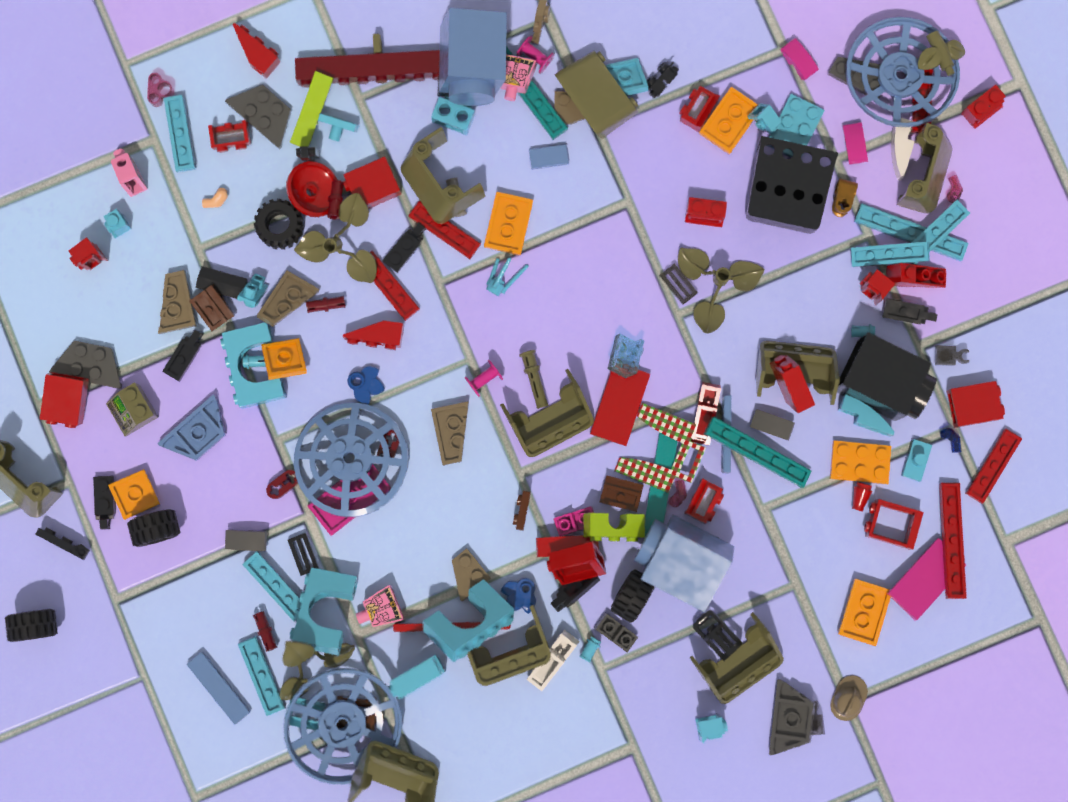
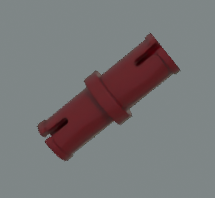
M341 180L332 181L331 195L328 196L329 209L327 217L333 220H337L340 217L339 213L341 203L343 202L342 192L344 182H341Z
M344 296L334 298L323 297L320 300L306 301L308 313L324 310L329 312L331 309L346 308Z
M265 611L254 614L253 618L259 630L257 633L262 638L266 652L278 648L272 634L273 629L269 626Z

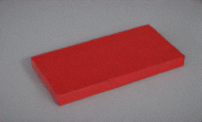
M614 362L590 435L627 446L650 373Z

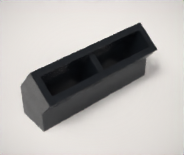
M201 266L195 288L205 290L213 284L219 294L237 299L239 293L248 283L247 278Z

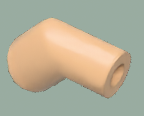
M219 188L213 198H203V208L221 207L228 197L227 190Z

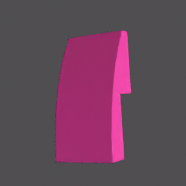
M796 38L780 48L789 65L793 64L801 80H806L819 70L810 54Z
M862 122L843 125L849 165L868 162Z
M590 506L553 518L558 535L564 536L582 530L583 514L594 513L593 507Z

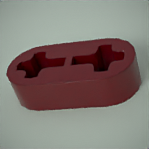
M390 430L389 432L383 435L386 439L387 444H389L387 436H391L393 433L395 434V438H397V435L394 432V430ZM398 438L389 447L391 458H395L400 445ZM381 444L379 446L377 456H380L381 453L383 454Z
M287 470L269 483L266 488L267 495L272 499H279L298 485L296 476L293 484L291 482L284 484L288 480L287 475L293 476L295 471ZM272 486H283L278 490V495L271 494V492L273 491Z

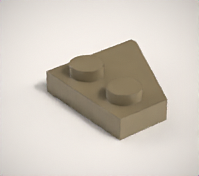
M539 0L533 28L534 34L531 41L533 44L539 45L544 22L548 23L550 16V6L547 5L548 0Z
M467 548L452 560L461 601L468 597L469 589L483 579L486 582L491 579Z

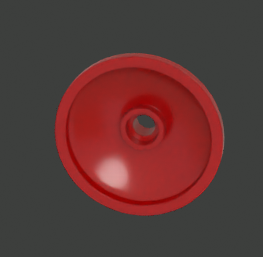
M313 161L300 163L291 170L287 177L286 191L292 205L304 215L310 217L326 216L329 209L328 196L331 195L332 181L338 179L328 167L321 163Z

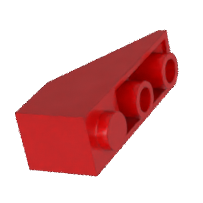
M233 23L232 25L251 67L267 79L280 63L279 54L271 47L269 49L263 45L264 42L259 37H252L248 34L250 31L242 24L238 26L236 23Z
M907 263L886 266V277L895 283L894 286L946 288V269Z
M384 320L343 334V339L347 340L348 344L358 345V342L366 343L368 347L377 348V345L385 346L384 349L396 350V348H401L404 324Z

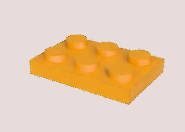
M730 87L699 131V134L730 155L754 121L747 116L758 104L733 87Z
M496 191L484 248L521 256L533 199Z
M834 440L832 443L830 479L889 484L891 446Z
M854 579L838 635L876 646L891 598L887 594L890 589Z

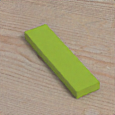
M315 71L290 143L299 147L310 146L319 115L322 112L332 85L333 77Z

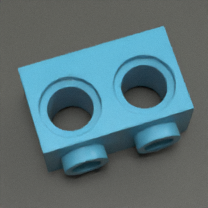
M439 97L431 120L432 123L467 135L475 117V110L472 109V106L452 103L449 101V97ZM443 108L450 109V112L446 115L440 113ZM465 114L468 118L465 121H459L458 116Z

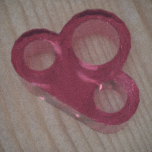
M152 73L148 77L147 100L153 107H159L163 103V98L172 97L175 92L172 85L168 81L163 80L160 74ZM159 79V82L154 84V81ZM169 87L170 91L166 95H162V88ZM155 97H158V100L156 102H153V99Z

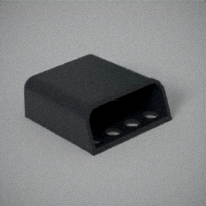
M761 136L757 147L746 218L753 222L808 234L815 233L821 224L838 152ZM766 145H772L774 147V153L772 155H767L764 153V147ZM790 149L793 152V157L785 159L782 155L783 150ZM809 153L812 157L811 162L804 163L801 160L802 154ZM827 157L830 159L831 164L823 167L820 164V159Z

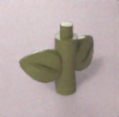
M934 31L926 36L931 47L924 49L920 54L918 69L930 70L940 65L941 70L945 71L947 76H951L955 73L952 68L954 66L953 60L961 59L965 55V48L957 40H950L945 43L939 31Z

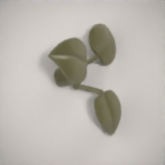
M359 193L349 195L340 206L339 219L343 222H348L342 230L335 234L334 237L327 239L318 231H310L303 236L294 251L302 258L311 262H322L328 258L329 254L335 252L353 257L348 260L346 265L349 276L356 281L373 283L377 273V264L373 255L364 249L359 250L356 255L342 250L343 243L339 238L351 224L359 227L368 220L369 210L367 204Z
M680 248L678 252V265L681 273L691 280H697L701 273L703 275H713V282L717 285L711 303L700 302L696 305L693 312L694 320L700 329L706 334L712 333L722 325L725 319L724 308L721 305H714L721 287L726 285L729 280H733V285L736 289L743 292L751 291L758 284L765 269L751 262L738 261L732 264L729 269L722 267L717 271L705 272L710 264L709 257L705 252L699 249Z
M286 641L282 656L283 664L287 667L298 666L299 677H291L284 682L279 694L281 700H291L300 687L309 681L303 678L302 662H306L307 659L315 654L321 660H324L323 664L325 667H338L351 657L355 646L342 643L339 656L329 653L321 655L310 644ZM310 686L307 689H305V691L299 697L307 693Z

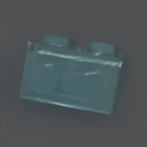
M622 334L616 335L607 369L624 378L636 374L640 368L639 362L644 351V340L633 341Z

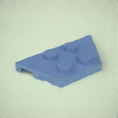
M212 395L157 444L196 461L199 460L226 436L216 396Z

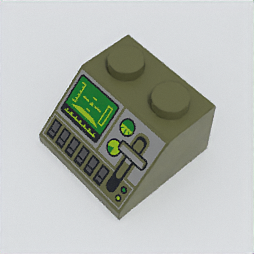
M135 382L117 392L106 403L125 437L158 418L143 389Z

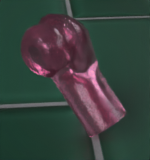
M957 175L948 178L952 188L947 194V200L951 203L959 200L963 193V188Z
M684 480L675 481L676 492L669 498V505L672 507H679L687 498Z

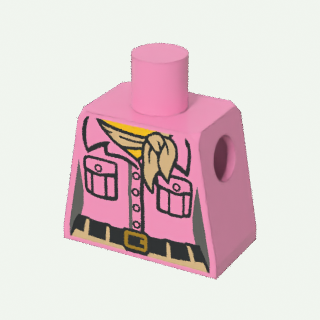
M506 54V80L500 88L506 90L504 99L515 101L517 92H527L537 67L536 60Z
M124 149L114 151L113 155L115 158L111 160V164L120 185L129 196L133 197L147 190L148 188L132 157L125 153Z
M391 585L386 586L364 600L365 610L355 613L359 624L370 620L373 627L405 619Z

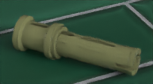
M530 350L519 354V357L522 358L525 368L523 371L528 375L536 408L539 409L549 405L539 375L540 365L536 361V350Z

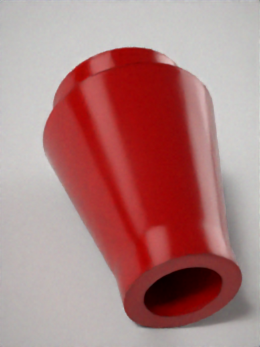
M857 482L856 486H854L852 509L864 510L873 492L871 485Z

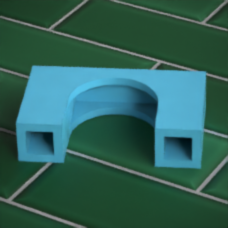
M264 322L223 332V338L220 339L222 349H226L227 353L225 363L226 367L230 368L231 371L229 381L231 387L234 386L236 394H233L235 405H239L241 409L287 398L281 378L255 383L246 380L241 372V360L246 352L252 348L260 347L261 344L274 342L270 325Z
M311 567L310 574L307 573L304 584L306 589L305 592H301L299 600L301 607L300 610H296L294 620L297 622L295 628H291L289 639L310 644L314 647L315 651L339 656L344 639L343 631L317 625L311 619L310 612L314 604L322 598L336 597L353 601L358 585L357 576Z
M484 579L470 588L468 601L485 618L480 625L471 629L459 628L453 625L439 610L423 620V632L453 663L459 658H464L473 648H478L482 645L483 641L489 637H494L500 629L508 627L513 622L514 608Z
M436 654L391 680L389 689L394 697L398 696L401 699L441 676L446 670Z

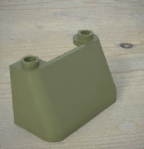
M594 50L561 69L555 74V77L594 132L603 139L639 113L636 109L639 105L633 97H627L603 63L606 59L600 51L596 53Z
M926 123L915 139V144L921 146V155L930 157L924 180H913L908 185L906 193L899 196L897 205L928 214L938 204L953 148L938 126Z
M0 440V489L27 515L35 518L41 517L64 493L57 487L49 489L41 482H34L28 487L9 469L15 463L12 458V451L15 447L7 441Z

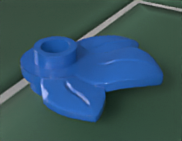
M365 367L361 372L356 371L348 376V386L354 390V397L360 403L369 405L371 395H378L384 392L383 384L376 379L379 369ZM360 378V384L355 385L354 379Z
M522 578L518 582L509 581L500 590L508 596L506 602L514 608V611L523 608L529 614L531 613L530 606L536 605V598L533 594L535 585L531 579ZM524 585L529 586L527 591L522 590Z

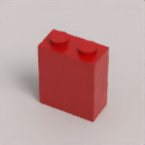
M385 156L343 174L345 180L342 182H344L343 185L346 191H351L352 194L359 193L367 204L368 209L402 195Z
M780 355L769 363L784 400L792 409L800 413L815 405L800 366L788 355Z
M56 372L47 373L45 375L40 419L46 420L47 424L52 425L63 423L68 428H76V426L82 424L89 378Z
M996 381L952 388L946 391L954 428L1004 419L1005 408L1000 402L1001 389Z

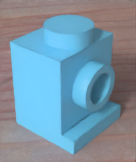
M759 103L747 116L755 121V125L759 130L767 131L768 134L775 132L778 128L777 126L782 122L770 104Z
M118 209L103 216L106 220L104 223L105 227L112 233L115 239L131 229Z

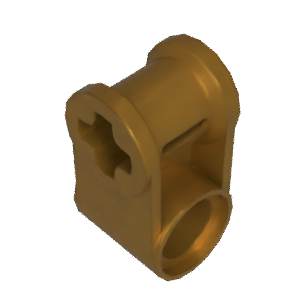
M839 178L832 205V212L835 216L844 217L851 210L858 183Z

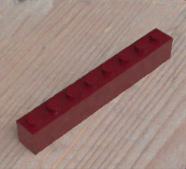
M440 50L295 58L296 82L301 87H310L315 71L333 77L332 84L338 83L343 86L349 85L352 82L368 84L369 81L386 83L387 80H395V82H405L406 79L424 81L425 78L438 80Z

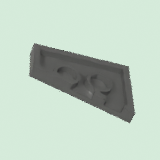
M837 57L828 75L847 85V58ZM852 60L853 63L863 65V61ZM869 62L868 67L879 69L881 64ZM851 70L854 89L867 95L861 73ZM867 75L869 86L873 91L880 86L878 77Z

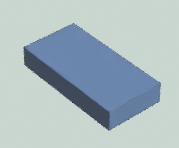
M566 145L529 150L531 169L569 164Z

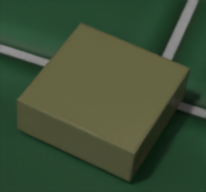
M373 34L374 54L383 53L382 39L379 34Z

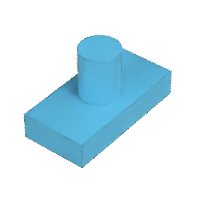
M320 113L318 121L332 125L328 139L339 142L343 129L353 132L358 131L359 124Z
M915 439L912 440L901 476L918 482L922 481L932 448L931 444Z

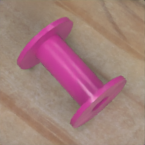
M529 36L520 46L516 56L519 57L524 53L531 59L536 60V63L541 66L539 69L541 74L549 66L555 54L551 53L547 57L530 44L533 37Z
M487 360L490 367L473 380L469 381L466 376L464 377L478 397L480 395L477 390L496 376L504 380L490 360Z

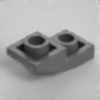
M756 409L750 427L789 441L795 422Z
M228 529L225 535V549L266 551L267 532Z
M607 613L603 614L594 629L627 653L638 639L637 635Z

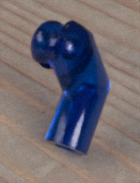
M949 427L942 429L940 436L942 439H948L951 442L952 453L962 452L959 434Z

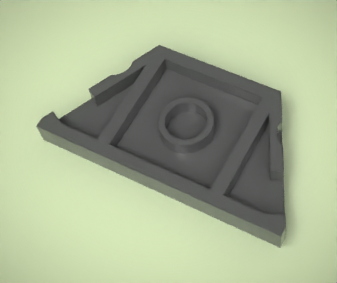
M264 85L225 100L227 105L279 150L281 149L284 133H286L287 122L292 112L285 103Z
M74 340L49 370V373L56 372L89 378V383L122 389L114 351L109 347Z
M777 679L769 755H776L811 743L815 702L780 679Z

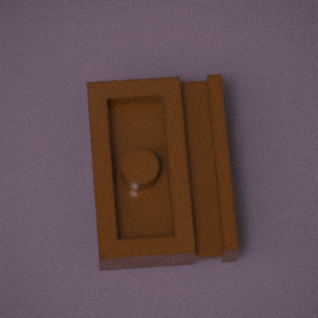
M213 284L189 300L211 331H214L235 316Z
M606 475L599 503L637 512L644 485Z
M523 491L522 495L518 494L516 506H520L519 513H515L513 525H516V530L524 531L531 492Z

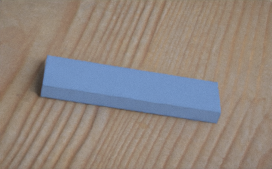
M725 395L722 398V421L731 426L732 395ZM721 444V472L729 474L731 473V449Z
M203 652L186 664L234 725L250 713V710Z

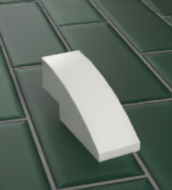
M901 118V123L913 122L911 120ZM893 126L891 158L896 179L901 181L905 176L915 141L908 139L911 127Z
M564 629L550 647L551 658L549 662L535 668L526 680L540 691H543L580 641Z

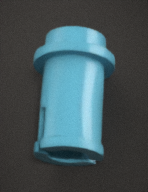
M871 324L869 326H851V338L862 337L868 332L875 335V326Z
M246 354V356H243V368L266 367L265 362H258L259 360H264L263 355L249 356V354Z
M592 636L590 639H587L588 642L579 656L588 662H591L597 648L601 647V641Z

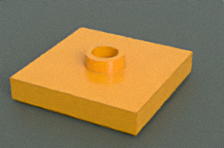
M299 338L261 344L268 380L307 374Z
M145 469L108 485L124 520L160 504Z

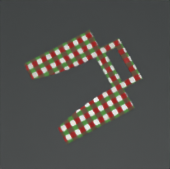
M642 403L637 417L658 432L681 442L679 452L672 469L642 460L619 457L614 471L669 493L675 477L692 483L706 447L690 441L697 424ZM691 447L699 451L687 476L680 473V470Z

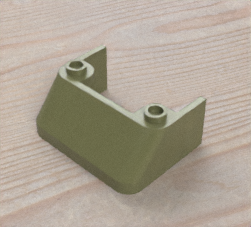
M442 127L418 141L401 165L402 175L433 221L438 224L446 223L486 197L481 183H478L465 193L457 185H449L442 189L423 162L431 156L432 151L447 142Z
M763 341L760 343L756 376L757 397H761L762 388H769L775 385L776 378L769 363L780 355H788L800 366L806 383L813 384V388L819 394H829L830 405L835 404L840 377L837 353L834 349L776 341Z
M566 369L565 372L570 383L561 388L559 392L561 400L536 414L527 417L525 412L517 411L510 415L504 403L500 404L514 434L528 457L538 456L590 428L594 423V418L584 395L569 369Z
M534 605L530 606V610L536 625L529 627L525 633L527 645L491 658L488 649L483 646L473 648L468 652L467 656L475 678L480 685L489 686L549 662L551 652Z
M754 612L750 615L755 625L749 627L746 631L745 638L747 642L742 644L725 661L721 659L715 663L713 659H705L699 664L693 655L689 657L721 704L731 702L783 663L784 658L772 635Z
M372 741L365 748L352 776L347 802H353L363 790L370 787L372 781L406 793L405 802H435L439 775L438 767L431 761L379 741Z

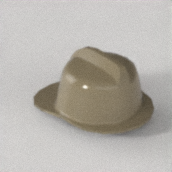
M851 675L843 678L838 684L830 706L833 715L839 720L851 721L861 712L868 694L867 685L863 679Z

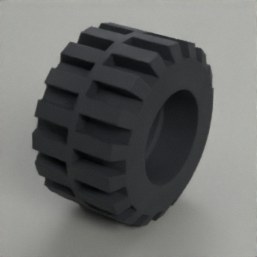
M271 199L269 200L270 203H263V208H258V215L254 216L256 221L254 223L255 232L262 242L268 247L271 246L273 249L280 248L281 250H284L287 246L289 248L293 247L292 244L294 242L297 244L299 242L298 238H302V230H304V220L301 213L287 200L277 199V201ZM278 215L287 216L290 220L287 230L280 234L271 233L269 230L270 221Z
M171 509L148 513L127 522L132 545L135 547L166 541L177 537L181 533L175 510Z
M636 569L629 573L611 605V612L630 623L634 622L640 615L655 587L641 580L643 573Z
M53 609L15 613L5 617L6 635L9 642L52 637L58 634L56 614Z

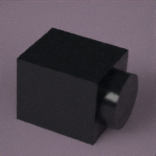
M868 332L857 340L840 375L837 393L856 398L877 413L893 421L906 416L916 420L927 405L935 388L937 378L927 374L932 363Z

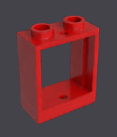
M876 499L875 502H872L869 508V513H871L870 520L866 521L864 526L865 537L913 550L924 512L881 499ZM880 506L911 515L904 542L873 533Z
M594 542L548 553V570L553 573L554 578L558 579L562 585L606 574L604 557Z

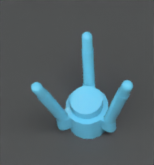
M496 258L490 278L486 283L488 285L486 290L498 297L501 293L505 294L507 289L529 267L528 264L503 286L505 282L501 279L511 262V258L507 259L498 277L494 278L500 260Z

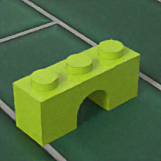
M609 513L583 514V537H590V541H602V538H608L610 542H618L620 538H626V542H638V538H645V514L620 515V523L616 529L609 523Z

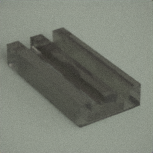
M675 263L659 275L682 305L698 294ZM671 271H675V273L679 276V278L683 281V283L687 286V288L691 291L692 294H689L687 292V290L683 287V285L679 282V280ZM667 274L671 277V279L675 282V284L679 287V289L687 298L683 299L679 292L666 278Z

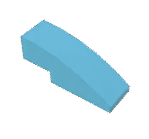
M845 394L842 396L838 411L856 417L854 425L888 437L894 435V430L875 410Z

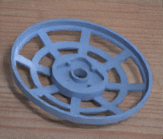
M910 17L887 18L869 26L853 43L846 62L847 85L857 105L873 119L894 127L920 126L937 118L953 101L960 81L958 60H953L954 66L952 68L955 73L952 77H941L939 66L933 69L934 76L924 75V70L918 69L919 58L907 53L908 45L916 47L920 51L927 47L921 42L909 38L911 27L920 29L928 34L939 30L924 21ZM903 26L901 37H892L879 42L874 34L875 31L885 27ZM939 31V33H940L941 37L943 38V40L945 41V43H946L947 41H949V40ZM868 38L873 48L866 55L863 65L853 63V56L864 39ZM900 43L899 52L890 55L883 48L890 44ZM876 52L883 60L879 69L868 67L871 58ZM851 70L861 73L863 86L867 92V95L859 99L854 90ZM896 72H904L906 78L899 79L896 75ZM867 75L878 77L880 86L873 91L869 86ZM922 83L933 84L931 92L926 98L918 92ZM939 85H951L947 99L936 110L929 102L936 95ZM884 92L893 96V106L884 103L878 96ZM912 96L918 102L917 105L911 107H901L902 98ZM874 101L880 107L893 112V121L876 115L865 105ZM924 108L930 114L927 118L919 121L901 123V113L914 112Z
M362 403L338 404L317 414L301 432L294 452L295 476L305 496L323 511L342 517L368 515L388 504L401 488L408 469L407 443L400 428L383 411ZM352 408L349 419L338 420L328 426L322 419L323 416L335 410ZM359 410L371 411L382 417L387 423L377 429L369 422L358 419ZM316 423L321 432L315 438L311 451H300L305 435ZM349 424L347 435L337 438L331 431L338 426ZM357 425L366 427L373 432L365 440L355 436ZM391 429L394 430L399 440L401 459L390 457L389 447L383 435ZM326 436L331 442L327 452H316L320 441ZM378 439L382 445L383 457L373 456L370 445ZM348 453L354 454L355 458L352 463H346L344 460ZM299 459H310V469L316 482L309 489H307L301 477ZM315 460H326L329 470L321 477L317 472ZM372 464H382L379 475L373 481L367 473L370 471ZM389 465L399 466L400 472L391 490L385 495L378 485L386 476ZM335 476L342 480V492L332 489L325 483ZM362 479L367 485L362 490L350 492V482ZM322 488L329 494L341 498V510L323 504L313 495ZM372 491L379 499L378 502L366 508L349 510L350 498L362 497Z
M332 669L311 678L295 693L284 716V741L293 762L309 777L328 784H351L353 774L346 776L326 775L329 763L346 764L353 762L355 768H357L366 747L357 752L355 743L362 736L371 738L370 742L379 741L397 748L401 737L402 716L396 698L392 695L389 687L378 677L358 669ZM340 673L360 675L355 685L342 683L331 686L327 676ZM370 679L379 685L387 694L389 700L378 704L373 695L363 689L366 680ZM320 680L323 689L315 694L306 706L296 704L297 699L305 689ZM335 690H352L347 700H336L333 693ZM359 693L365 696L373 706L361 710L355 704ZM326 694L329 704L322 711L313 709L312 706L315 702ZM393 708L395 716L392 739L381 734L383 727L381 711ZM294 711L302 714L300 724L302 737L291 743L289 722L291 712ZM376 713V730L373 731L366 728L365 717ZM307 717L317 718L318 729L307 734ZM341 719L347 721V725L344 728L336 726L337 722ZM322 737L328 744L324 754L317 750L311 741ZM306 745L314 756L321 759L318 771L307 766L298 757L295 750ZM335 747H347L350 756L332 757Z

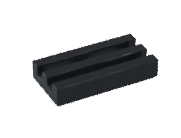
M306 533L287 540L300 576L310 573L311 570L300 540L302 538L311 558L312 568L319 569ZM294 541H296L298 544L299 550L301 552L303 561L306 566V570H303L301 562L299 560L297 551L293 543Z

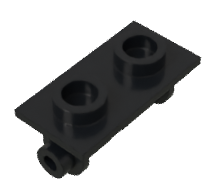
M674 61L660 64L657 68L658 72L646 80L648 91H651L649 95L652 98L659 97L667 86L663 83V80L670 84L678 75L679 69L673 65Z

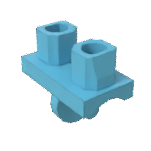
M254 274L252 279L239 293L237 300L244 301L247 307H256L268 290L269 285L264 284L265 277Z

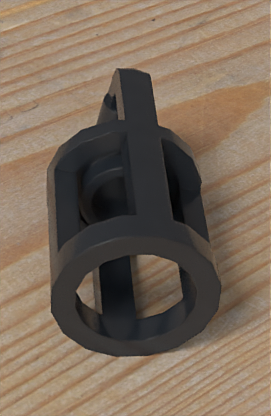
M713 610L703 613L693 624V629L723 661L729 658L743 644ZM711 615L718 624H712L707 628L708 633L705 635L699 629V626H702ZM723 629L736 642L735 644L722 632ZM714 639L726 653L723 654L711 640Z

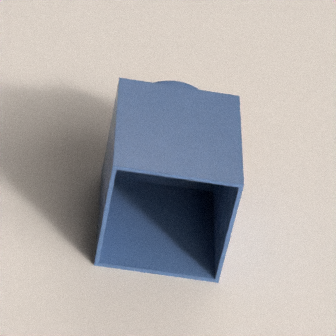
M459 8L448 9L440 26L439 93H449L450 102L464 106H482L495 101V95L506 80V12Z
M672 514L667 525L657 519L654 520L634 561L645 566L641 580L705 613L732 564L735 546Z

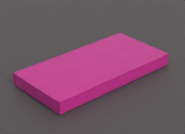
M372 464L367 474L374 481L380 472ZM362 479L350 482V492L359 491L367 487ZM385 479L378 485L384 494L391 490V486ZM342 480L338 481L331 488L342 492ZM372 491L362 497L350 498L349 510L366 508L375 503L378 498ZM324 492L317 498L323 504L341 510V498L333 496L328 492ZM313 503L308 505V508L330 536H333L355 518L330 514Z
M937 538L887 593L915 621L922 616L945 590L942 540Z

